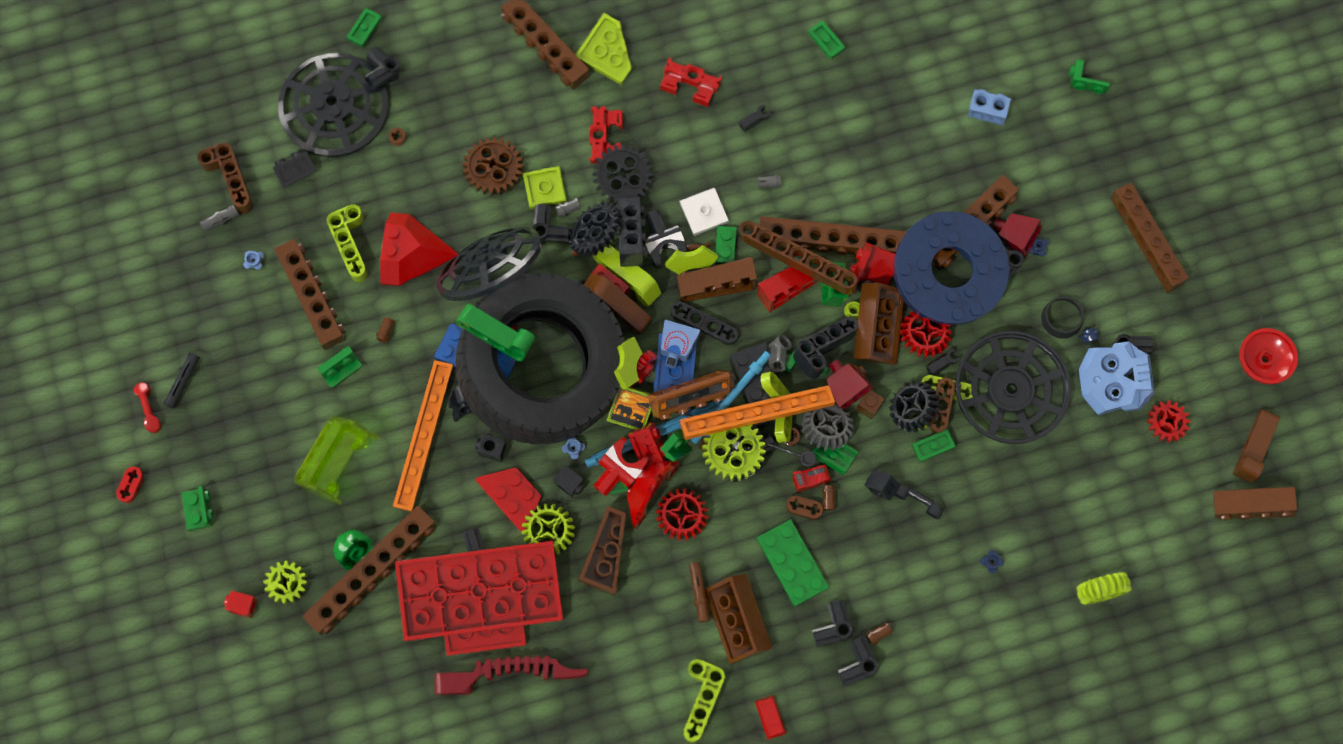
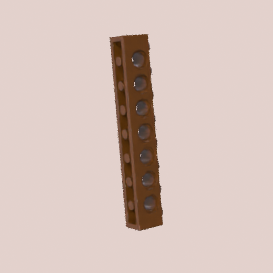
M760 216L759 224L772 232L780 231L782 237L807 250L814 249L821 253L833 251L840 255L848 253L856 255L859 248L862 249L867 241H873L876 244L875 246L896 253L900 241L907 232ZM799 233L801 237L794 238L792 237V234ZM817 235L820 239L812 240L810 236ZM836 237L839 241L831 242L829 238ZM769 239L761 240L762 243H767L770 241ZM855 239L857 243L850 244L848 240ZM892 243L895 247L888 248L885 244Z
M417 506L302 617L321 636L331 632L334 624L338 620H343L349 614L348 610L353 605L357 606L360 604L363 596L367 592H372L378 586L377 582L382 577L385 579L391 574L395 561L405 560L406 554L410 550L414 551L421 544L420 541L425 536L429 537L435 531V522ZM413 526H418L419 532L412 535L409 533ZM398 540L405 541V545L402 548L395 547ZM384 554H390L391 556L387 562H381V557ZM369 568H376V573L373 576H367ZM360 581L362 583L360 589L353 590V583ZM341 595L347 596L344 604H338V598ZM332 609L331 617L324 618V611Z

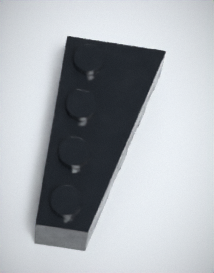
M766 342L730 355V363L738 383L750 370V365L767 351ZM768 360L761 367V372L758 375L756 374L741 391L746 404L771 399L761 384L762 373L770 372ZM775 419L754 424L755 428L762 429L775 424Z

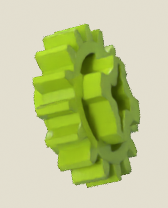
M285 561L284 565L277 562V568L271 566V574H265L268 580H264L263 583L268 585V587L264 590L271 592L268 596L271 599L275 597L276 603H279L281 599L284 605L287 604L288 600L295 603L294 598L301 599L299 593L306 592L303 585H307L308 582L303 579L307 575L301 573L303 569L300 566L296 568L297 564L295 562L290 566L288 561ZM286 570H291L296 574L289 575ZM284 577L288 580L287 588L283 585ZM282 590L286 595H280L276 591Z

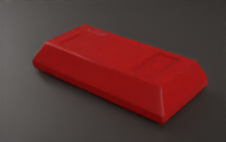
M774 695L755 701L767 740L787 734Z

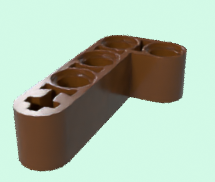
M219 143L201 150L197 155V160L202 168L206 171L221 168L235 207L240 213L250 212L253 208V202L231 146L228 143ZM224 152H229L226 156H222ZM211 158L209 162H204L205 159ZM230 168H235L234 171L227 172ZM236 184H241L239 188L233 189ZM239 197H243L244 204H242Z
M591 273L583 284L590 289V293L594 292V294L599 296L601 301H604L610 308V311L636 333L642 334L652 320L643 309L605 277Z
M1260 409L1233 471L1234 476L1249 483H1253L1258 479L1264 467L1262 461L1280 416Z

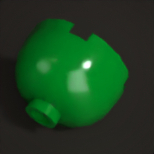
M358 530L344 532L338 536L334 544L333 553L335 559L344 569L351 570L354 565L373 549L371 545L373 541L366 534Z

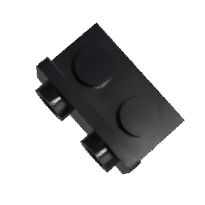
M299 149L291 153V158L287 160L281 158L274 162L275 166L272 168L283 188L317 171L306 150L302 152Z

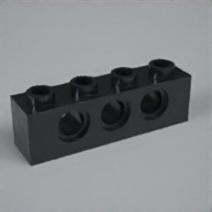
M640 197L617 198L618 209L621 211L620 214L623 215L621 218L623 223L619 225L622 227V230H619L620 267L643 266V258H647L646 246H642V244H646L645 232H641V230H645V218H641V216H644V204L640 205Z

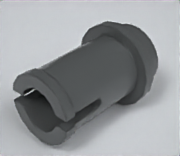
M777 174L768 177L758 176L759 188L775 187L778 189V187H781V176H777Z
M577 198L564 204L559 203L555 207L559 217H566L567 214L581 209Z

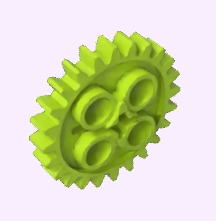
M752 425L709 434L710 438H704V442L707 445H702V449L707 452L703 453V457L708 458L705 461V465L711 464L709 471L716 469V477L721 473L723 474V480L730 476L731 482L736 476L738 481H741L742 475L748 479V472L754 475V467L760 469L761 465L758 462H764V458L760 455L766 453V450L760 449L765 446V442H759L763 439V435H756L759 430L758 428L752 431ZM734 433L737 438L735 440H728L726 435ZM744 436L745 438L739 443L737 451H734L728 462L724 464L723 461L730 455L731 448H735L740 437ZM744 444H750L752 445L753 449L751 451H745L742 448V446ZM722 448L726 453L723 456H718L715 451ZM734 459H738L742 464L739 467H735L731 462Z

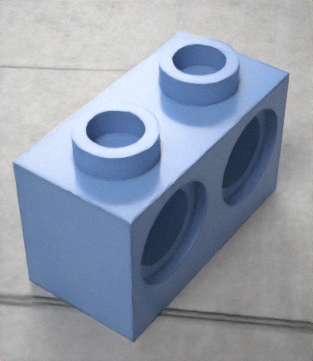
M982 89L974 90L967 117L1004 125L1011 98L1003 94H991ZM980 101L984 103V106H980L976 102ZM994 106H1000L1002 110H997Z

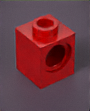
M231 590L230 595H227L224 601L225 610L229 613L252 618L257 599L253 596Z

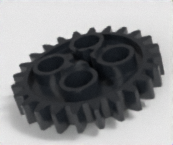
M622 144L621 149H618V146L615 145L614 151L608 147V154L601 152L603 159L597 158L596 161L599 165H594L593 167L598 171L592 173V176L597 177L593 180V183H599L596 190H603L600 196L602 197L607 194V201L613 198L614 204H616L617 198L638 197V195L644 197L643 190L649 191L646 184H652V181L648 178L653 177V173L648 172L652 169V166L646 165L649 159L643 160L645 153L639 155V148L632 151V145L625 149L624 144ZM630 159L634 162V166L629 168L625 166L624 161ZM614 164L616 171L609 172L606 166ZM634 170H639L638 173H631V174L629 173V172H632V171H634ZM620 171H623V173H629L626 175L625 179H623L622 176H617L620 174ZM608 176H617L610 180L607 179ZM635 177L639 180V184L633 186L630 184L629 179ZM619 182L621 188L614 190L611 187V183Z
M602 201L599 206L595 203L593 208L588 207L587 212L582 211V216H577L578 221L572 223L575 227L569 230L572 233L568 236L571 239L568 242L571 245L570 248L582 257L587 255L590 258L592 254L597 256L598 251L603 253L604 247L609 248V243L615 242L613 238L619 236L617 231L622 230V227L619 226L623 223L621 211L613 203L606 202L604 204Z

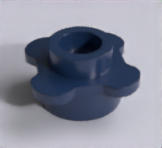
M1037 237L1029 253L1045 256L1046 246H1048L1049 241Z
M1093 327L1085 329L1079 338H1083L1084 343L1092 341L1099 337L1097 332L1100 330H1094Z
M990 550L986 557L981 558L980 563L988 568L989 573L993 574L999 566L1004 565V560L996 554L995 550Z

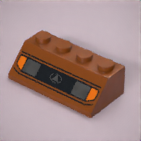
M716 371L647 394L653 417H660V420L670 418L671 413L677 411L678 414L689 411V407L696 405V408L707 405V401L714 400L716 402L725 399V395L730 393L729 372Z

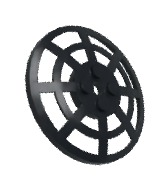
M330 53L316 56L299 65L284 82L278 100L280 122L291 141L310 154L328 158L351 155L369 145L383 129L389 111V97L385 84L375 90H371L364 79L354 72L359 64L365 66L370 72L374 71L375 69L370 64L349 54ZM343 58L350 59L352 62L347 68L341 66L324 67L322 60ZM312 63L316 64L317 70L308 74L301 83L291 81L302 69ZM338 71L343 72L339 81L329 80L326 72ZM316 75L320 76L321 83L315 88L306 86V83ZM352 76L360 83L362 88L351 90L346 82ZM288 87L296 90L294 95V111L284 115L283 99ZM301 92L310 95V104L299 108ZM370 93H382V110L379 119L369 114L371 107ZM365 95L363 111L354 107V97ZM335 98L337 102L335 105H328V100ZM312 111L317 118L314 127L310 126L302 115ZM351 114L359 117L354 124L345 129L343 123L345 119ZM295 118L298 119L302 127L310 132L307 143L301 141L291 131L287 122ZM364 121L374 125V128L366 137L353 145L350 144L348 134L358 129ZM324 123H336L338 131L325 132L321 131ZM318 136L322 138L340 137L344 148L321 149L314 147Z
M528 227L508 228L487 235L464 248L445 265L436 282L437 289L443 298L450 301H466L490 294L518 278L534 263L542 249V239L536 230ZM517 233L532 234L533 238L521 239ZM508 237H513L515 239V241L507 243L503 242ZM533 243L530 251L522 261L514 258L520 251L522 244ZM514 246V248H513V250L511 251V253H510L509 255H507V253H508V249H507V248ZM464 257V260L457 264ZM508 263L515 266L503 276L489 282L488 275L493 274ZM462 266L465 267L460 275L455 274L454 271ZM449 275L455 281L451 290H447L442 286L443 280ZM481 279L482 286L470 290L457 291L462 282Z
M1002 331L982 338L966 352L956 373L955 391L958 405L964 417L979 433L1000 443L1025 444L1043 438L1061 422L1070 403L1071 383L1068 370L1062 358L1048 343L1028 333ZM1018 339L1029 342L1024 353L1015 350L1001 351L998 340ZM987 343L991 344L993 354L985 358L977 368L967 362L976 350ZM1036 346L1050 356L1056 364L1057 370L1047 373L1043 366L1035 358L1031 357ZM1003 357L1021 358L1017 367H1006ZM995 360L998 370L993 376L982 371L983 368ZM1027 363L1032 364L1041 376L1032 379L1025 371ZM963 370L973 375L971 383L973 398L962 400L960 388ZM1059 377L1062 378L1064 392L1061 407L1050 404L1052 393L1050 381ZM978 378L988 383L987 394L978 396ZM1043 383L1045 385L1044 401L1034 397L1035 386ZM1007 385H1013L1016 388V393H1008L1006 390ZM991 401L998 408L995 416L992 417L986 412L981 403ZM1029 404L1039 407L1040 410L1027 420L1023 409ZM976 405L982 416L991 422L988 432L974 422L968 414L966 407ZM1046 411L1057 414L1055 420L1046 429L1034 435L1030 427L1031 424L1039 420ZM1005 412L1016 413L1019 423H1007L1001 420ZM999 426L1009 429L1022 428L1027 438L1007 439L995 436Z

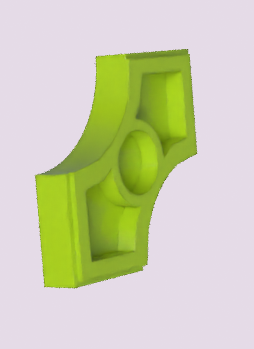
M701 246L691 252L676 250L665 262V266L680 275L690 269L710 268L718 259V255L705 246Z
M635 337L629 338L617 347L620 354V363L614 374L622 389H627L639 380L637 362L643 353Z

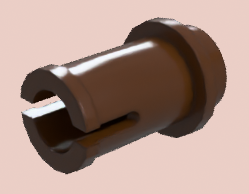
M384 317L380 330L376 333L378 341L387 343L390 340V333L395 324L393 319Z
M833 485L823 486V490H821V493H823V510H836L835 493L837 490Z
M885 622L873 631L869 630L866 638L871 645H877L878 641L892 634V630Z

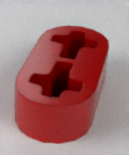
M129 467L123 475L116 493L117 498L123 503L133 502L144 480V473L139 468ZM136 472L138 478H134L132 481L130 475ZM123 491H124V492H127V491H128V492L131 493V495H130V496H126L125 499H124V496L122 495V493H123Z

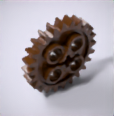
M494 136L492 141H489L488 137H486L485 143L479 140L478 146L472 144L474 150H467L470 156H464L466 162L462 163L463 168H466L463 170V173L467 175L465 177L466 181H471L469 183L471 188L476 186V192L482 189L483 195L490 191V195L493 196L494 191H497L498 195L501 194V190L507 193L508 186L513 189V182L519 183L517 177H522V172L519 170H523V165L521 164L523 160L522 157H519L520 151H516V146L510 147L509 140L504 144L502 137L498 142ZM485 153H490V154H492V155H491L490 157H488V158H484V157H483V155H484ZM503 158L509 159L506 163L500 162ZM479 170H485L484 174H477ZM503 175V178L497 180L495 176Z

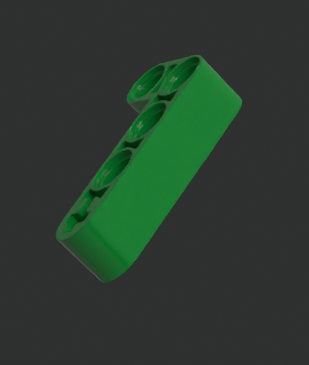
M466 304L456 320L460 327L517 361L524 360L536 339L531 332L525 329H520L519 332H516L470 304Z

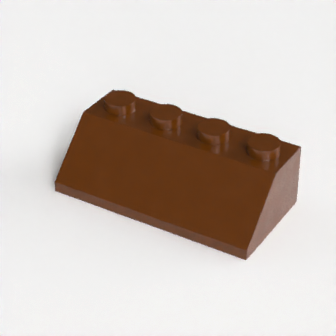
M882 283L862 284L858 314L859 327L856 331L853 359L871 363L897 365L904 300L896 287Z
M747 574L730 576L705 589L729 664L773 649Z

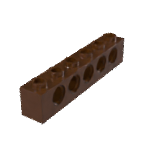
M509 0L501 6V17L507 24L511 23L515 33L525 38V43L528 47L534 48L537 51L538 57L549 64L550 70L561 77L560 79L566 87L570 86L574 90L590 77L589 69L524 0ZM519 16H523V17H524V18L521 19V20L516 19V18L519 17ZM532 28L536 29V31L529 32L528 30ZM542 41H547V42H548V43L545 44V45H541V44H540ZM553 54H559V55H560L559 57H556V58L552 57ZM566 66L572 67L570 70H564Z
M1002 175L963 213L972 215L990 226L992 224L991 220L995 216L999 218L1004 213V208L1008 204L1011 206L1018 199L1019 189ZM998 196L1002 199V201H996L994 197ZM981 209H987L990 213L984 214ZM950 248L951 251L949 252L942 249L934 255L932 264L938 270H941L943 267L947 268L954 261L952 258L956 254H961L953 248Z
M1132 182L1116 189L1111 196V200L1165 291L1169 293L1183 286L1189 277Z
M293 239L274 248L323 349L327 350L345 341L343 334L346 332L341 323H336L335 318L338 316L333 307L329 308L327 302L330 300L325 291L321 292L319 286L322 284L317 275L313 276L311 270L314 268L309 259L305 260L303 254L306 252L302 244H297L296 240ZM294 259H300L297 264H291ZM302 275H308L305 280H299ZM316 291L313 296H307L308 292ZM317 307H324L320 313L315 312ZM332 323L330 328L323 329L324 324Z

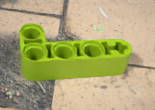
M349 205L329 214L327 224L353 281L360 283L367 279L368 273L349 230L360 226L364 221V216L359 206ZM353 213H358L356 218H350ZM335 221H341L339 225L333 226ZM342 237H348L345 242H340ZM349 253H355L354 257L347 258V255ZM356 265L360 270L359 274L356 273V270L354 268V266Z
M610 244L609 248L604 247L603 253L598 251L597 256H593L598 264H601L629 285L638 300L646 307H649L661 295L656 281L639 266L620 267L619 251Z
M698 659L691 661L688 667L690 677L703 683L684 728V738L689 743H696L700 740L725 678L722 669ZM700 665L703 671L701 674H694L691 670L692 667ZM717 672L721 675V680L713 682L710 679V675ZM705 691L713 693L714 698L711 701L703 699L702 694ZM699 709L704 710L706 713V717L702 720L695 717V712ZM691 721L703 725L702 727L697 726L696 733L698 736H693V738H690L687 732L688 730L692 731L694 723H691Z

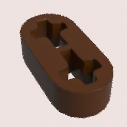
M792 496L786 503L787 511L790 514L810 520L819 519L823 513V507L819 502L803 497ZM798 501V505L804 508L797 507L796 510H793L790 503ZM813 506H816L819 513L816 512L815 515H812L811 511L805 508L812 509Z

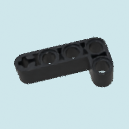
M852 317L843 318L798 343L793 358L806 376L811 379L820 377L826 366V360L823 355L853 338L859 327L857 320Z

